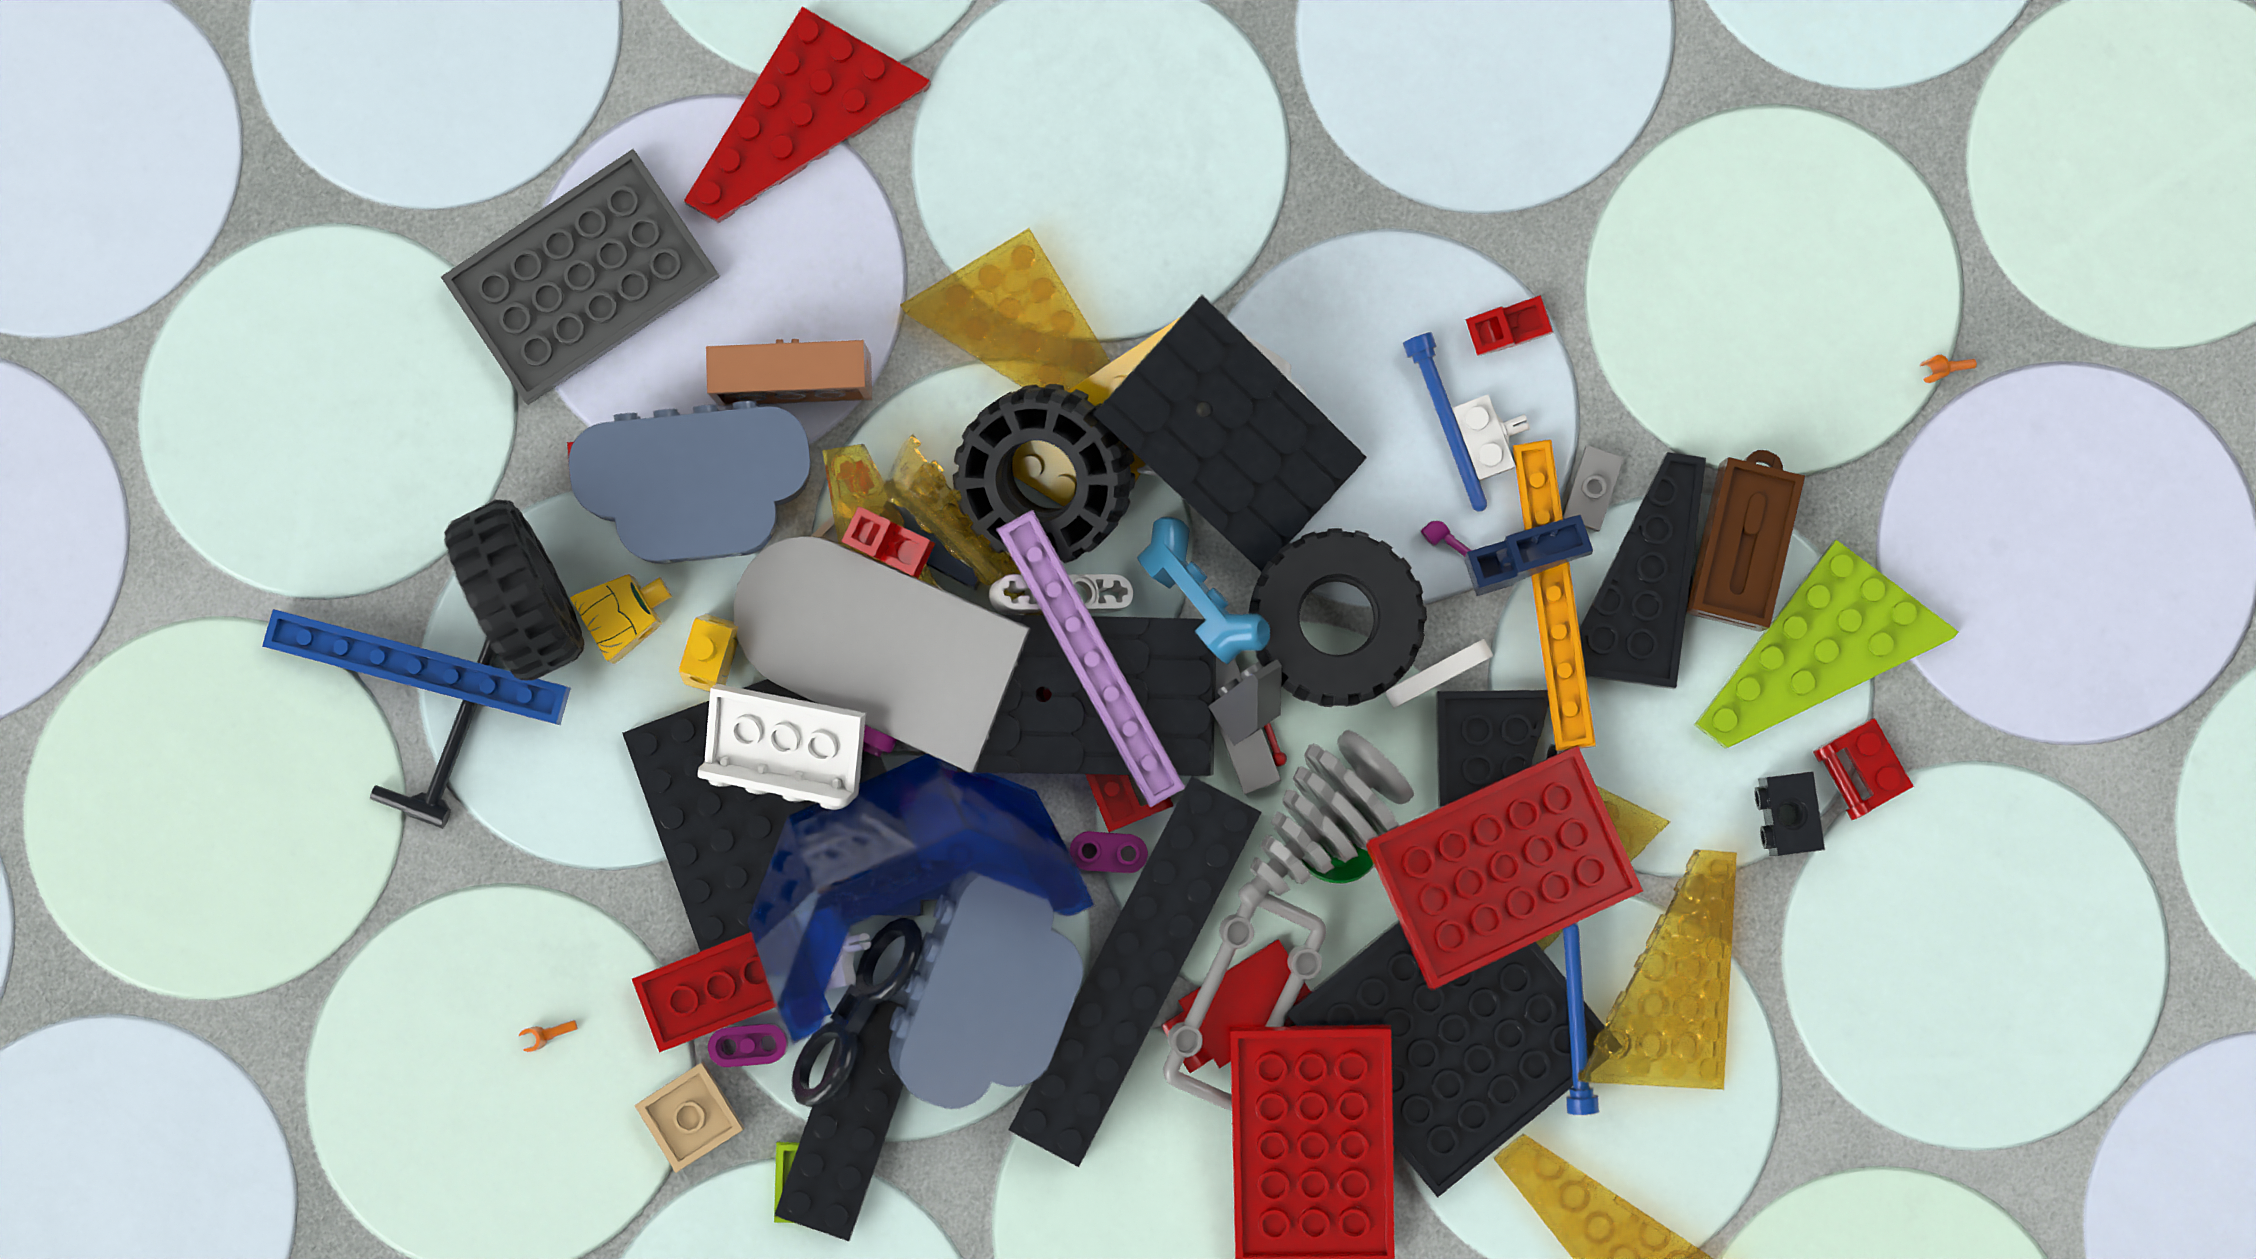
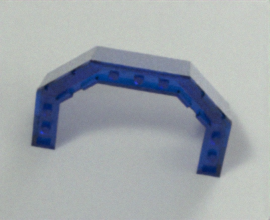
M927 753L860 783L858 796L841 809H827L818 802L787 817L747 922L775 1004L793 1044L817 1033L822 1027L825 1017L832 1014V1010L825 997V992L850 927L969 872L980 874L1046 899L1053 912L1064 916H1072L1095 906L1078 866L1036 790L991 773L957 772V766Z

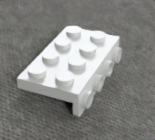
M715 684L710 688L705 763L698 767V777L709 780V783L715 786H729L732 784L746 787V791L754 794L771 792L783 795V798L788 801L800 802L810 800L820 802V805L827 809H841L858 796L866 713Z

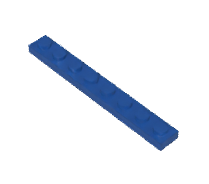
M275 609L272 610L262 647L556 725H561L571 690L570 687L541 679L534 681L520 680L511 671Z

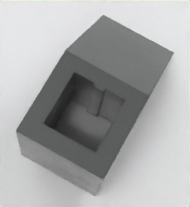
M1277 659L1265 667L1260 662H1257L1239 674L1243 681L1240 683L1235 678L1217 690L1221 697L1208 706L1234 746L1281 715L1282 665Z

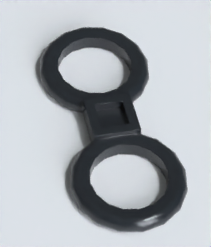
M902 917L889 922L875 934L871 940L870 948L863 952L855 975V986L850 984L830 1016L833 1021L825 1023L813 1033L796 1060L792 1074L791 1091L798 1104L806 1107L823 1104L846 1081L858 1051V1033L875 1006L889 1000L902 989L919 961L923 946L922 931L915 920ZM904 936L905 946L896 968L881 984L873 986V974L880 956L889 944L895 939ZM839 1037L840 1050L832 1070L820 1084L810 1089L809 1077L814 1062L823 1048L833 1039Z

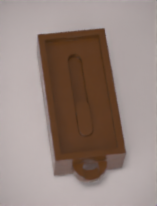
M1757 450L1746 457L1744 461L1728 457L1719 463L1689 590L1686 614L1758 632L1770 628L1805 480L1804 475L1784 471L1781 459L1768 450ZM1756 463H1764V464H1767L1768 466H1764V465H1760V464H1756Z

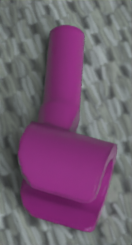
M1431 521L1421 529V534L1433 547L1444 540L1447 545L1464 557H1466L1468 551H1472L1454 538L1455 536L1451 534L1446 524L1441 521Z

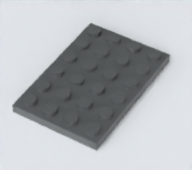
M632 149L442 275L441 279L523 401L530 405L718 279L720 275L638 154Z

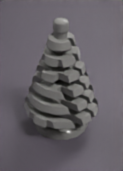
M1346 730L1337 740L1340 752L1355 772L1349 768L1347 770L1339 759L1328 751H1324L1322 747L1309 744L1304 754L1306 765L1309 769L1300 766L1293 777L1295 786L1301 794L1299 795L1292 789H1286L1283 798L1284 807L1296 822L1286 817L1284 813L1276 812L1271 823L1286 844L1282 845L1277 839L1274 840L1271 835H1266L1260 847L1271 860L1266 864L1258 857H1255L1250 870L1256 877L1250 883L1247 882L1238 893L1240 900L1246 906L1253 909L1256 908L1265 899L1264 896L1269 891L1274 892L1278 896L1289 891L1288 885L1283 880L1286 875L1299 884L1312 878L1311 874L1300 862L1301 859L1311 867H1315L1317 871L1326 873L1334 868V866L1330 863L1332 860L1323 848L1333 856L1335 855L1337 859L1346 862L1358 856L1350 842L1355 843L1359 848L1368 850L1366 847L1367 841L1377 837L1374 831L1380 835L1399 827V824L1394 819L1395 816L1378 799L1371 788H1374L1381 795L1396 804L1409 802L1414 797L1413 789L1399 770L1379 750L1357 733Z

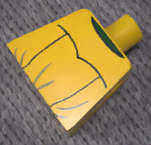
M627 574L571 596L570 599L606 661L615 664L660 627L662 622L656 614L654 607L668 600L672 595L661 577L641 588L636 578Z
M708 614L694 619L679 667V674L685 685L710 692V688L715 684L726 685L739 643L736 635L738 626H735L734 622Z

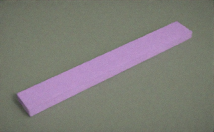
M1033 510L998 528L997 531L1148 805L1152 807L1184 789L1185 787Z

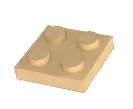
M701 1062L634 1105L675 1173L745 1129L704 1062Z

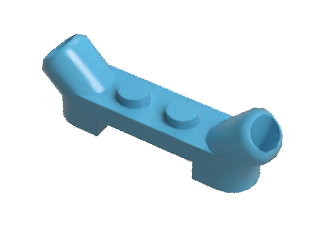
M1161 517L1154 521L1151 543L1137 556V559L1149 575L1162 585L1170 589L1177 583L1203 615L1206 621L1195 632L1208 648L1226 664H1229L1241 651L1263 650L1268 644L1270 637V628L1267 621L1258 614H1229L1225 609L1229 605L1225 597L1214 587L1210 590L1206 586L1204 581L1208 577L1193 561L1189 564L1187 563L1186 556L1190 528L1184 521L1173 517Z

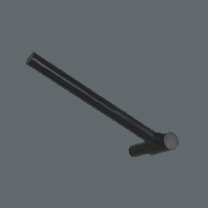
M487 637L477 663L492 666L497 653L492 648ZM462 700L427 794L422 792L408 797L375 785L372 789L370 800L405 812L406 816L443 829L449 820L451 809L448 807L446 800L442 799V796L478 704Z

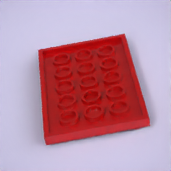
M1579 746L1565 750L1404 823L1393 830L1382 833L1367 841L1366 845L1429 989L1440 987L1643 891Z
M1391 1025L1230 1027L1235 1259H1395Z

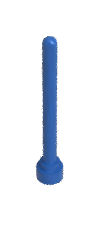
M1432 332L1413 337L1402 343L1407 357H1412L1414 364H1419L1471 505L1475 511H1484L1487 507V500L1433 357L1436 356L1434 348L1437 345Z
M1574 923L1563 928L1573 1088H1570V1095L1566 1096L1567 1114L1591 1115L1599 1113L1598 1095L1594 1094V1088L1589 1087L1579 927Z

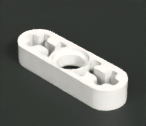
M1482 639L1391 687L1385 693L1392 707L1396 708L1493 657V654L1485 639Z

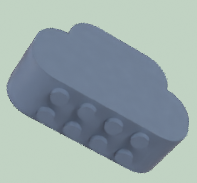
M756 401L733 403V410L719 411L717 405L693 407L694 414L680 415L677 409L653 411V418L643 419L637 413L615 414L613 422H603L590 426L574 441L569 453V473L572 491L578 502L586 510L604 520L615 522L618 536L623 545L631 553L650 563L668 564L753 554L766 546L773 537L778 521L777 506L796 499L809 482L811 476L810 448L806 431L801 422L784 409L771 406L758 407Z
M979 862L966 867L954 878L947 895L939 897L933 913V917L937 918L932 933L926 932L922 939L921 962L918 969L913 971L911 977L905 983L904 992H907L908 995L903 1008L898 1006L895 1009L889 1029L894 1030L889 1043V1057L892 1067L899 1078L915 1097L947 1109H959L975 1103L987 1092L992 1082L1006 1087H1018L1029 1084L1040 1077L1052 1059L1083 975L1082 959L1077 948L1070 940L1052 928L1053 908L1047 893L1041 886L1019 871L994 862Z

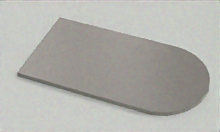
M811 536L784 539L761 551L750 562L737 583L733 605L734 625L738 626L736 635L739 644L750 663L764 677L819 704L866 713L865 725L970 773H974L1030 631V628L843 545L828 539Z

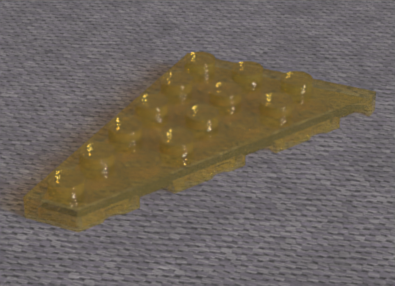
M1030 228L900 304L907 316L1021 387L1037 384L1038 387H1046L1048 384H1059L1064 386L1065 391H1068L1111 362Z
M1694 849L1686 864L1685 874L1678 880L1673 889L1676 893L1665 914H1660L1646 941L1645 951L1639 955L1633 966L1636 970L1625 991H1620L1606 1018L1605 1028L1598 1034L1593 1043L1596 1047L1584 1070H1579L1578 1081L1724 1090L1737 852Z

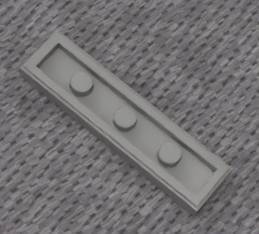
M1216 656L1215 701L1221 697L1217 692L1221 687L1235 678L1240 683L1243 681L1239 675L1240 671L1235 658L1229 664H1226ZM1216 719L1244 795L1281 781L1262 729L1234 746Z

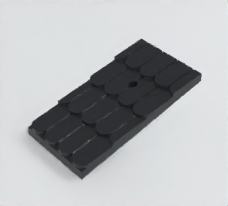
M1202 294L1093 413L1099 421L1261 572L1278 551L1292 541L1367 458ZM1201 402H1206L1210 406V413L1206 417L1200 416L1197 412V406Z
M999 614L1030 628V631L975 772L1132 775L1044 615ZM1091 616L1178 776L1214 775L1215 716L1208 706L1215 702L1216 655L1195 632L1206 619ZM1046 687L1052 693V696L1049 700H1047L1043 695V691ZM957 767V772H968Z

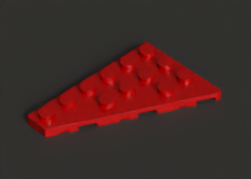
M801 7L693 184L684 202L696 211L720 223L733 215L735 210L741 206H746L755 201L757 196L777 183L781 184L805 169L810 162L821 159L829 153V150L846 139L857 136L877 123L884 115L891 114L901 108V104L922 91L926 92L931 82L928 78L808 9Z

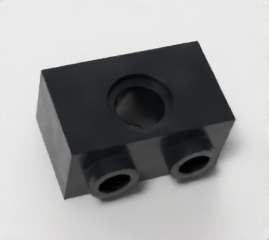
M1814 772L1758 779L1759 787H1755L1754 795L1757 809L1763 810L1765 826L1760 827V837L1763 848L1769 849V856L1825 850ZM1784 804L1791 805L1796 813L1794 822L1789 826L1785 825L1779 817V811Z

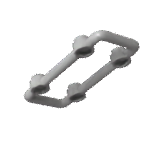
M1267 893L1264 896L1265 899L1257 907H1261L1310 930L1305 944L1294 948L1288 956L1287 963L1291 974L1265 1026L1278 1027L1284 1025L1288 1017L1286 1012L1292 1008L1304 981L1317 976L1322 968V959L1318 952L1326 936V926L1318 916ZM1241 902L1236 914L1227 916L1220 924L1219 934L1223 942L1185 1022L1177 1023L1169 1031L1168 1044L1171 1047V1051L1163 1068L1166 1081L1173 1087L1228 1110H1232L1231 1094L1179 1072V1069L1185 1057L1195 1055L1202 1046V1035L1199 1032V1027L1236 950L1246 947L1253 939L1254 929L1250 920L1256 908H1250L1243 902Z

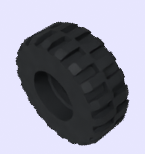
M1037 384L1024 386L1017 391L1003 395L984 408L962 434L963 444L956 449L954 463L958 465V471L953 474V487L955 490H960L962 497L957 504L962 515L968 513L973 522L970 526L971 530L977 537L980 535L986 537L991 542L988 547L996 553L1001 554L1003 551L1009 553L997 529L1033 510L1059 559L1064 563H1068L1078 559L1082 554L1095 549L1118 526L1121 517L1127 512L1131 502L1129 494L1135 486V474L1130 470V465L1134 462L1133 451L1128 447L1125 448L1124 443L1093 415L1102 403L1094 406L1087 401L1089 398L1088 394L1077 389L1072 393L1065 391L1064 386L1059 384H1048L1046 387H1038ZM1031 440L1044 441L1059 448L1070 459L1076 473L1077 489L1075 496L1067 505L1061 508L1042 507L1030 501L1019 490L1014 480L1012 462L1014 453L1022 444Z
M496 499L451 521L444 531V542L447 547L450 563L479 626L506 668L520 680L534 681L577 660L584 650L585 643L573 606L543 545L528 521L523 517L521 511L514 506V503L508 500Z
M1331 528L1325 532L1315 533L1314 531L1301 536L1300 539L1291 544L1285 545L1262 570L1252 593L1248 614L1261 615L1267 621L1270 628V637L1268 644L1263 650L1255 651L1256 657L1263 667L1276 659L1282 665L1281 687L1292 693L1293 697L1304 702L1316 703L1318 706L1323 707L1358 705L1378 697L1394 686L1415 662L1417 653L1424 641V625L1427 621V610L1422 599L1423 590L1419 580L1416 581L1411 573L1412 567L1404 557L1401 559L1392 551L1393 547L1385 541L1381 540V542H1378L1368 537V533L1358 530L1348 532L1342 531V528ZM1329 582L1350 584L1359 589L1371 604L1373 611L1372 631L1367 641L1353 652L1343 655L1324 653L1312 646L1302 632L1300 610L1303 601L1313 589Z

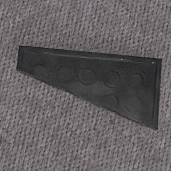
M1670 452L1664 455L1579 628L1586 677L1676 689L1703 487L1705 457Z
M1548 690L1436 692L1438 808L1532 766L1533 756L1538 740L1541 737L1549 707Z

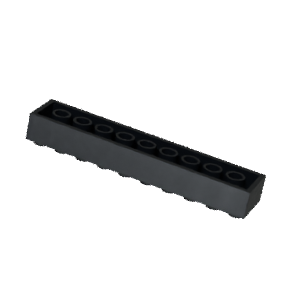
M1191 776L1069 1012L1047 1069L1040 1077L1033 1081L1008 1131L1079 1168L1262 813L1261 811Z

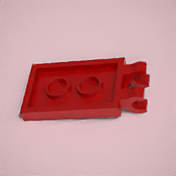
M1279 939L1226 971L1199 1027V1032L1202 1035V1046L1195 1055L1185 1057L1183 1061L1189 1073L1194 1072L1212 1059L1219 1069L1231 1062L1230 1027L1266 1026L1291 974L1287 963L1289 955ZM1305 981L1294 1004L1310 992ZM1201 986L1178 1000L1184 1011L1161 1024L1167 1037L1174 1025L1185 1022ZM1288 1016L1283 1026H1290L1294 1022Z

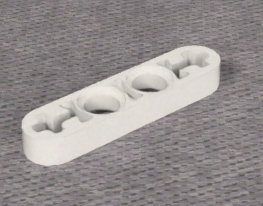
M1068 574L1073 585L1078 584L1086 591L1087 600L1084 605L1089 613L1117 612L1128 606L1133 599L1132 586L1121 575ZM1022 575L1005 576L991 586L989 598L993 607L1000 613L1043 614ZM1008 588V591L1011 593H1020L1025 590V595L1011 601L1009 596H1004L1003 590ZM1111 588L1113 592H1118L1119 598L1115 599L1113 595L1099 597V592Z

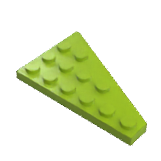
M1836 539L1820 557L1771 622L1770 628L1764 631L1694 725L1725 749L1955 638L1959 631Z

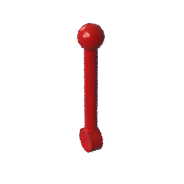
M1268 723L1264 726V730L1273 751L1272 758L1275 765L1281 767L1286 764L1287 756L1280 751L1271 723Z

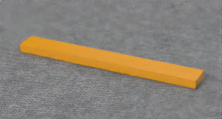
M1551 439L1512 445L1524 530L1562 520L1563 515ZM1567 562L1531 576L1557 752H1562L1575 746H1579V749L1596 747L1570 563Z

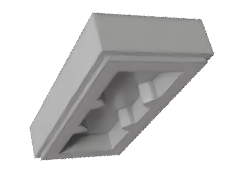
M1589 445L1585 447L1563 512V519L1581 514L1585 528L1597 532L1600 531L1624 457Z

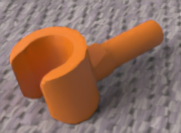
M1939 354L1921 362L1920 366L1927 365L1932 369L1933 374L1923 380L1926 383H1933L1948 376L1950 372L1974 369L1977 366V362L1975 359L1948 361L1945 356Z
M573 1020L546 1029L538 1026L522 1030L519 1036L528 1033L535 1035L536 1044L523 1049L526 1052H532L543 1048L547 1040L577 1030L578 1027L576 1021Z

